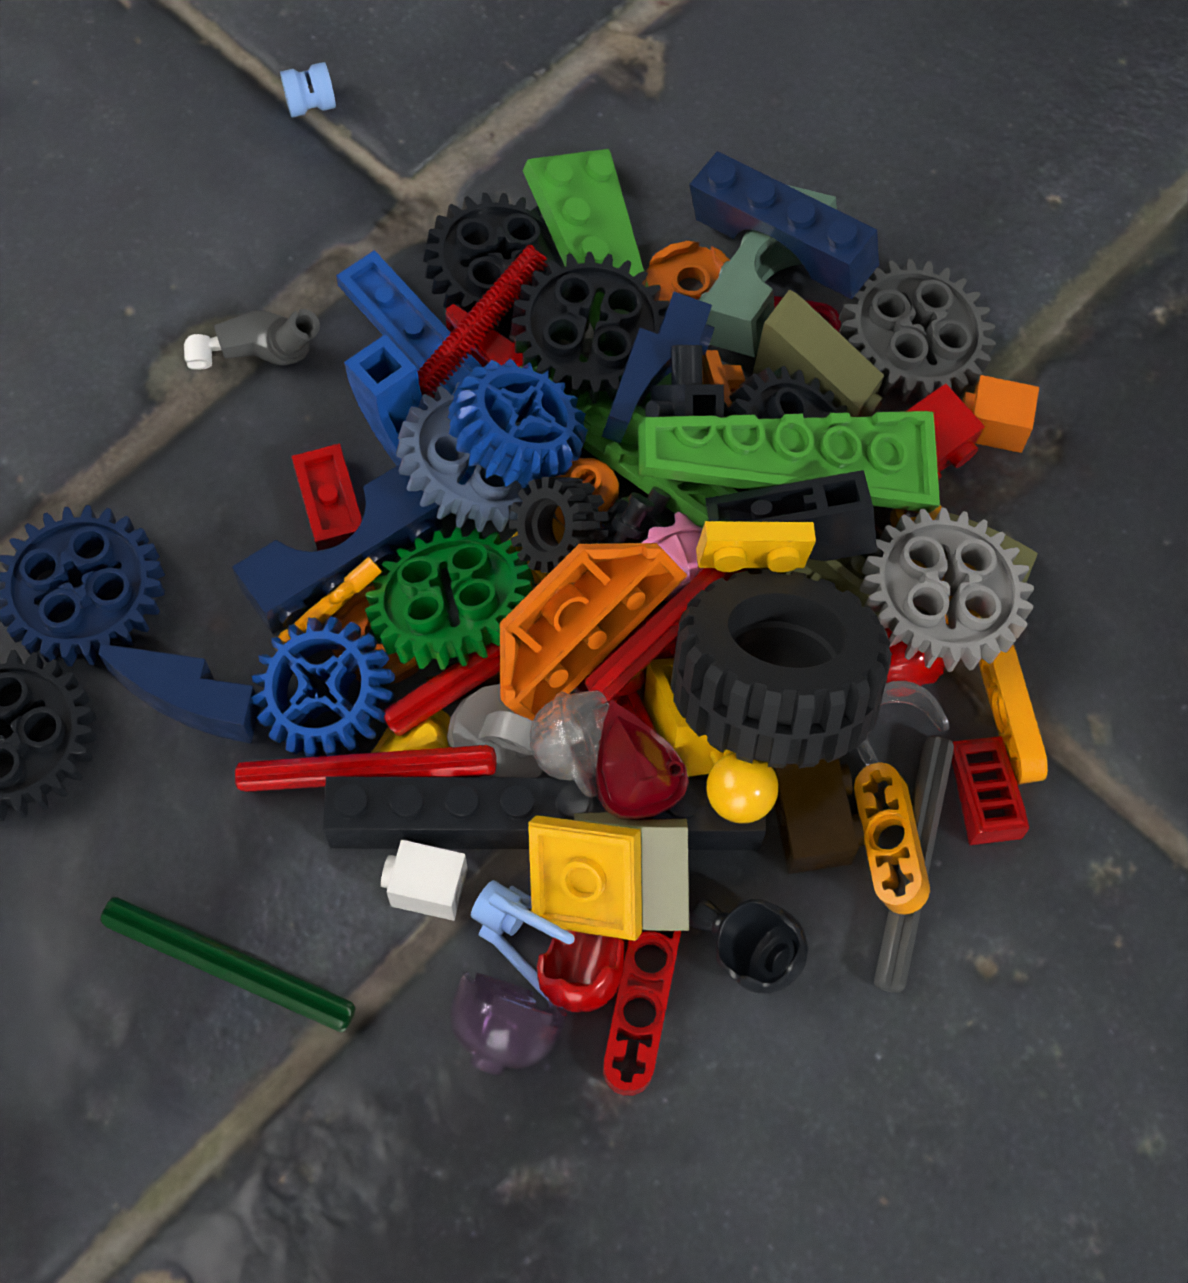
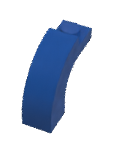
M385 334L346 360L344 364L352 392L365 419L387 454L397 466L402 461V458L396 456V450L400 441L398 436L403 421H406L411 406L418 408L423 395L419 386L416 366ZM468 466L466 474L458 482L460 485L467 483L474 473L475 466Z

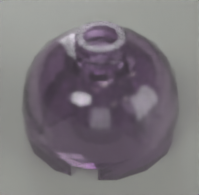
M463 972L451 1006V1028L458 1044L473 1054L470 1060L471 1065L493 1075H502L504 1067L523 1069L538 1064L546 1057L560 1036L567 1018V1012L563 1008L553 1005L550 1001H548L545 1010L536 1006V1001L533 999L534 992L516 984L481 973H477L475 979H473L468 972Z

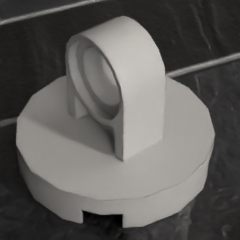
M500 684L482 687L461 700L450 718L447 733L449 747L488 745L495 749L497 758L496 772L490 776L475 777L536 778L541 775L550 761L555 740L551 716L548 715L538 725L532 720L514 713L500 699Z

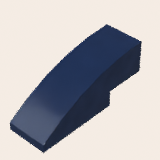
M105 644L100 645L98 654L109 673L132 694L158 712L197 730L218 737L252 744L260 707L253 704L251 697L256 693L252 685L214 680L204 658Z

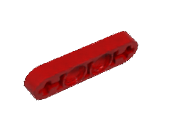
M649 930L642 932L636 941H628L624 960V973L619 984L603 1063V1076L607 1085L614 1092L623 1096H633L643 1092L649 1086L653 1077L681 931H662L658 933ZM672 932L673 937L670 939L661 933ZM645 945H655L664 952L666 964L658 972L646 973L636 965L634 960L636 951ZM635 998L648 1000L656 1011L654 1021L643 1028L630 1025L623 1014L625 1005ZM618 1033L633 1040H652L651 1047H647L639 1042L636 1065L645 1068L644 1074H634L632 1082L620 1080L621 1071L617 1068H612L613 1062H623L628 1045V1040H616Z

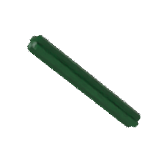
M112 897L102 911L100 921L106 928L338 1032H345L351 1024L356 1008L351 1001L118 897Z

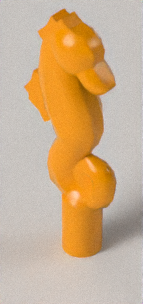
M368 556L344 577L343 583L312 606L294 624L303 633H306L308 618H316L323 625L329 617L352 598L354 593H359L380 575L382 570ZM288 629L282 631L278 636L285 643L291 639Z

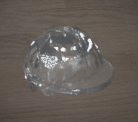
M597 690L567 694L562 691L557 693L554 700L547 703L536 714L530 730V748L537 764L544 772L560 780L575 781L582 793L591 798L598 794L596 766L599 741L609 703L604 694Z

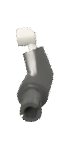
M300 309L299 313L294 311L289 319L271 312L254 310L214 325L216 337L210 338L202 334L190 335L184 343V359L189 369H207L212 366V351L222 350L225 359L257 356L276 365L294 364L306 357L309 351V341L319 333V319L313 312L307 309Z

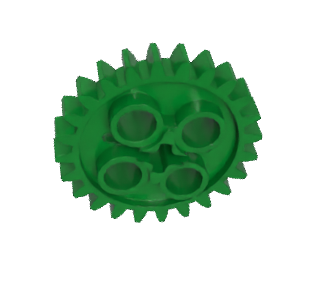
M456 527L451 538L446 539L438 530L434 533L433 542L428 544L418 537L415 539L416 550L409 552L399 548L397 550L400 558L398 563L390 561L382 563L386 575L377 576L372 581L375 590L366 593L370 606L365 609L371 629L378 643L382 642L388 655L397 652L400 662L403 664L415 656L420 669H424L432 658L437 659L441 670L445 669L450 658L454 657L458 658L462 666H466L469 653L476 652L484 659L487 658V645L493 643L500 646V622L533 590L535 585L534 577L527 561H521L517 556L520 551L517 552L516 547H513L511 539L502 543L500 535L496 531L484 539L482 532H478L477 528L468 537H463L461 529ZM445 567L448 568L452 580L451 589L458 609L460 624L457 627H454L449 613L450 604L443 584L441 571Z

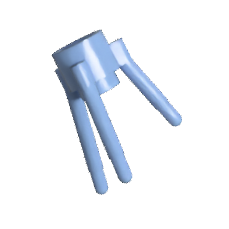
M492 880L479 894L471 911V918L483 925L478 935L492 943L555 1009L562 1010V1007L553 1005L548 1000V997L544 996L539 988L537 972L502 934L506 932L511 936L514 935L523 922L566 944L574 942V935L529 911L531 909V896L514 886L507 888L499 882Z

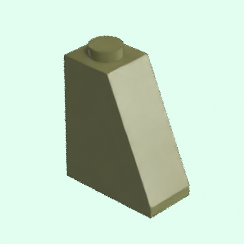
M788 290L764 322L753 374L756 373L758 375L768 367L775 372L781 366H785L789 375H792L798 369L802 370L806 384L816 377L819 379V392L824 395L831 390L834 393L832 403L836 408L846 405L848 407L846 413H849L850 417H872L879 411L884 400L882 396L878 395L884 375L797 293Z

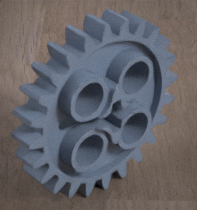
M440 386L434 399L424 394L421 397L418 408L411 406L406 421H403L398 436L400 441L396 450V456L402 458L398 470L399 474L411 475L407 485L409 492L424 491L420 502L422 507L434 502L440 506L437 513L438 519H442L452 512L456 514V526L459 528L465 524L467 518L474 519L478 532H482L486 522L492 520L496 529L502 532L508 519L517 520L518 514L511 511L513 502H523L517 495L522 487L515 480L505 487L502 477L495 474L486 479V469L481 465H476L474 473L465 485L458 483L466 474L470 454L456 451L457 438L448 434L451 420L447 417L449 406L454 396Z

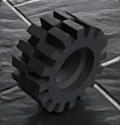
M541 477V479H533L528 482L530 488H521L517 495L523 502H513L511 511L517 513L518 517L517 520H509V529H517L518 535L512 537L511 542L513 547H523L517 556L521 561H530L528 564L530 569L534 571L541 570V573H550L578 544H598V540L608 537L609 530L600 529V522L609 521L608 513L598 512V507L604 504L601 495H592L595 487L590 483H582L583 479ZM558 506L562 510L565 520L564 535L559 544L555 539L552 527L553 516Z

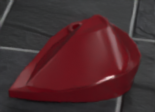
M611 700L603 723L596 766L598 798L607 812L620 819H640L656 816L672 808L684 798L689 783L686 766L669 742L635 714Z

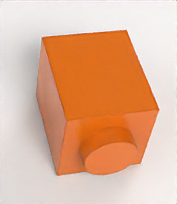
M980 375L974 393L965 392L963 397V403L985 426L975 444L1022 453L1033 430L1039 387Z

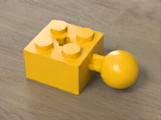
M674 658L653 660L647 666L643 705L657 733L671 744L684 762L688 777L709 774L706 785L707 796L711 806L721 817L740 824L751 823L763 818L772 809L778 796V779L774 769L768 767V762L754 759L751 764L739 760L736 757V753L727 749L722 753L710 746L706 735L699 737L689 727L686 718L682 717L673 700L674 693L671 690V677Z

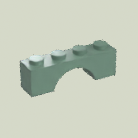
M790 186L837 210L835 196ZM752 230L745 233L735 255L730 261H726L723 264L718 279L710 290L704 292L699 298L700 301L712 305L706 324L715 327L709 345L751 357L756 356L764 322L775 309L773 289L765 284V281L782 269L802 264L796 255L782 243L759 231Z

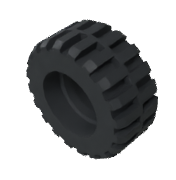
M761 569L759 574L750 575L748 571L734 573L728 581L720 578L709 584L704 590H701L687 604V609L681 615L671 677V690L674 693L673 700L682 717L686 718L689 727L699 737L706 735L710 746L722 753L726 749L736 753V757L739 760L751 764L754 759L768 762V767L784 768L786 764L797 763L799 768L813 767L823 758L829 763L847 754V750L852 751L867 739L868 733L873 730L878 718L891 664L890 641L883 625H880L877 615L869 606L862 607L859 597L850 591L841 592L837 590L835 583L822 578L819 581L808 579L805 573L791 571L790 575L777 574V572L770 569Z

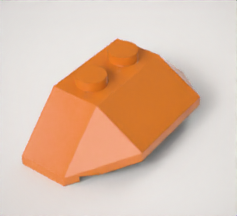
M657 543L578 544L500 622L501 701L514 713L528 718L539 725L688 575Z

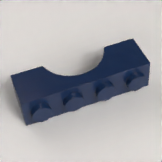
M717 151L689 184L697 221L732 239H735L742 230H755L771 236L796 255L805 266L811 279L850 299L854 298L879 266L877 229Z
M400 464L363 486L366 500L363 520L354 534L343 543L327 550L309 552L293 549L275 540L232 566L241 591L272 634L283 627L288 628L289 625H293L312 606L343 583L344 577L368 556L384 571L382 563L384 561L394 562L398 556L397 550L399 548L408 550L413 546L416 547L415 539L418 537L427 544L433 539L435 531L443 528L442 519L437 518L440 506L435 502L425 507L420 505L424 491L409 492L407 490L411 475L399 474Z

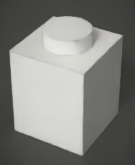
M401 840L397 856L388 855L381 877V887L387 888L386 892L391 907L454 921L468 871L466 855Z

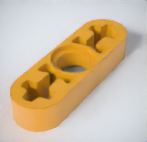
M1013 644L1007 653L1000 651L991 664H988L981 658L979 667L998 735L1003 738L1017 784L1020 785L1045 780L1048 764L1043 741Z
M882 762L873 763L863 768L857 775L854 783V792L863 826L864 841L874 890L880 900L892 912L903 915L911 914L922 908L928 900L930 884L908 786L898 771L890 764ZM886 781L889 785L884 790L886 803L891 808L888 810H883L881 803L874 796L878 792V783ZM893 825L904 828V838L897 847L892 849H882L879 847L878 839L884 829ZM900 864L902 873L911 882L905 886L906 894L898 896L893 891L898 887L899 882L897 873L891 865Z

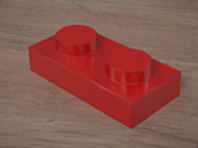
M340 443L291 456L317 551L343 543L354 534L362 522Z

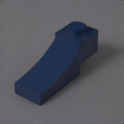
M674 291L658 334L639 328L601 437L621 443L634 413L644 398L650 393V386L657 385L665 376L671 373V346L702 345V355L705 356L715 328L706 324L712 307L711 304Z

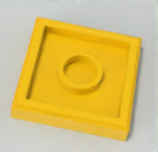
M536 815L528 822L531 912L558 925L564 930L636 941L642 933L641 829Z

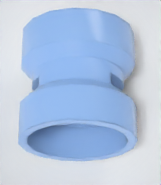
M325 62L312 64L307 71L298 72L295 69L280 71L291 118L305 115L307 110L318 107L322 111L336 108L334 92ZM311 85L313 93L309 92L308 86Z

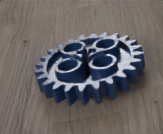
M86 505L81 517H74L72 511L67 506L64 507L62 520L55 522L50 514L44 513L43 521L45 527L38 530L33 525L27 523L24 525L29 535L26 541L16 538L9 540L16 553L14 556L0 555V563L7 571L0 572V621L4 627L9 626L6 631L15 643L22 641L21 644L29 655L40 650L45 661L49 663L61 652L66 665L72 667L77 655L83 653L88 663L94 665L96 651L100 649L101 644L114 646V643L120 640L129 647L134 646L129 632L133 628L142 632H148L149 627L143 615H158L160 612L156 601L152 599L165 595L161 582L157 580L165 576L160 561H156L160 556L154 543L148 544L149 539L143 528L134 530V526L128 516H124L116 522L112 510L106 508L97 519L91 506ZM103 549L96 557L84 558L91 550ZM55 570L47 579L36 580L44 571ZM83 582V585H81L80 587L75 588V585H77L78 583ZM116 589L123 590L117 598L109 601L103 600L110 591ZM41 600L40 605H36L37 601ZM74 611V614L68 620L60 623L55 622L57 617L63 612Z

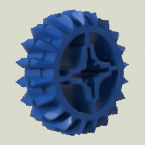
M512 359L507 360L502 366L498 362L491 360L484 367L476 366L464 378L463 382L458 384L453 395L454 398L449 406L447 418L451 422L448 434L457 438L456 451L470 454L469 466L481 465L486 469V479L495 474L502 477L505 487L515 480L518 481L522 488H529L528 482L533 479L565 475L570 470L572 461L579 459L588 431L583 426L586 414L576 409L578 397L564 393L565 383L555 384L549 379V370L539 374L533 371L530 362L523 368H520Z
M329 617L324 628L316 618H308L306 633H303L295 624L289 625L288 634L291 639L285 643L278 637L271 638L272 646L278 650L273 658L267 654L258 655L259 662L268 667L266 673L252 675L253 683L264 688L263 691L251 697L253 704L258 707H265L257 716L259 723L265 727L272 726L269 737L277 743L286 740L285 749L295 755L303 748L306 757H319L323 749L327 756L340 755L341 743L352 753L359 751V742L356 736L361 733L368 739L373 740L376 738V732L368 725L373 718L385 723V712L378 708L379 704L395 701V695L391 691L381 688L395 680V674L390 669L382 668L389 660L388 654L382 649L374 650L378 641L370 633L361 636V628L353 622L342 628L341 621L336 617ZM324 650L344 651L338 658L332 656L323 664H310L306 660V658L314 653ZM359 668L361 673V689L355 705H353L349 699L348 690L352 681L357 677L354 672ZM294 672L298 679V688L289 700L292 705L288 707L287 689ZM311 674L321 681H327L326 684L330 688L329 692L337 699V703L327 696H321V692L317 688L318 684L310 677ZM333 711L342 717L340 721L326 727H302L309 718L315 720L323 712Z

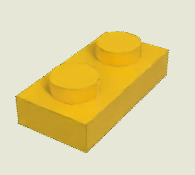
M705 521L696 547L698 568H715L721 572H734L742 568H769L774 572H789L796 568H804L816 542L814 523Z

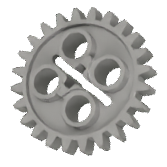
M941 508L935 520H932L925 509H920L914 522L905 514L902 515L895 528L890 525L885 527L879 540L876 539L877 552L868 554L869 557H867L861 569V572L866 576L860 586V592L870 595L864 607L869 606L873 612H879L878 619L880 625H883L884 629L889 628L892 631L889 637L890 647L903 641L907 644L905 658L909 660L917 651L924 653V662L927 668L932 666L937 657L943 658L948 672L953 671L960 658L969 670H974L981 658L988 664H991L1000 651L1007 653L1016 641V638L1026 628L1027 623L1025 619L1034 606L1026 601L1033 592L1034 586L1021 582L1030 570L1029 566L1013 565L1012 563L1020 552L1018 547L1003 550L1000 544L1006 534L1000 532L992 537L985 534L988 523L985 519L979 522L975 528L968 525V513L965 511L961 513L957 521L950 520L946 508ZM944 550H946V552H947L948 563H947V560H946V558H945ZM911 559L920 561L926 568L919 567ZM964 563L974 566L977 571L971 570ZM914 606L923 607L931 616L920 613ZM967 609L976 611L982 619L973 616ZM947 616H948V623H949L950 629L946 626V618H947Z

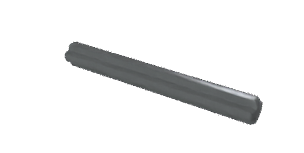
M929 736L923 744L911 801L927 875L929 874L954 750V744L951 740L939 736ZM899 864L897 869L899 884L893 891L898 896L906 894L905 886L911 882L902 873ZM922 908L914 913L905 915L894 913L889 909L874 984L877 988L891 993H901L906 987Z

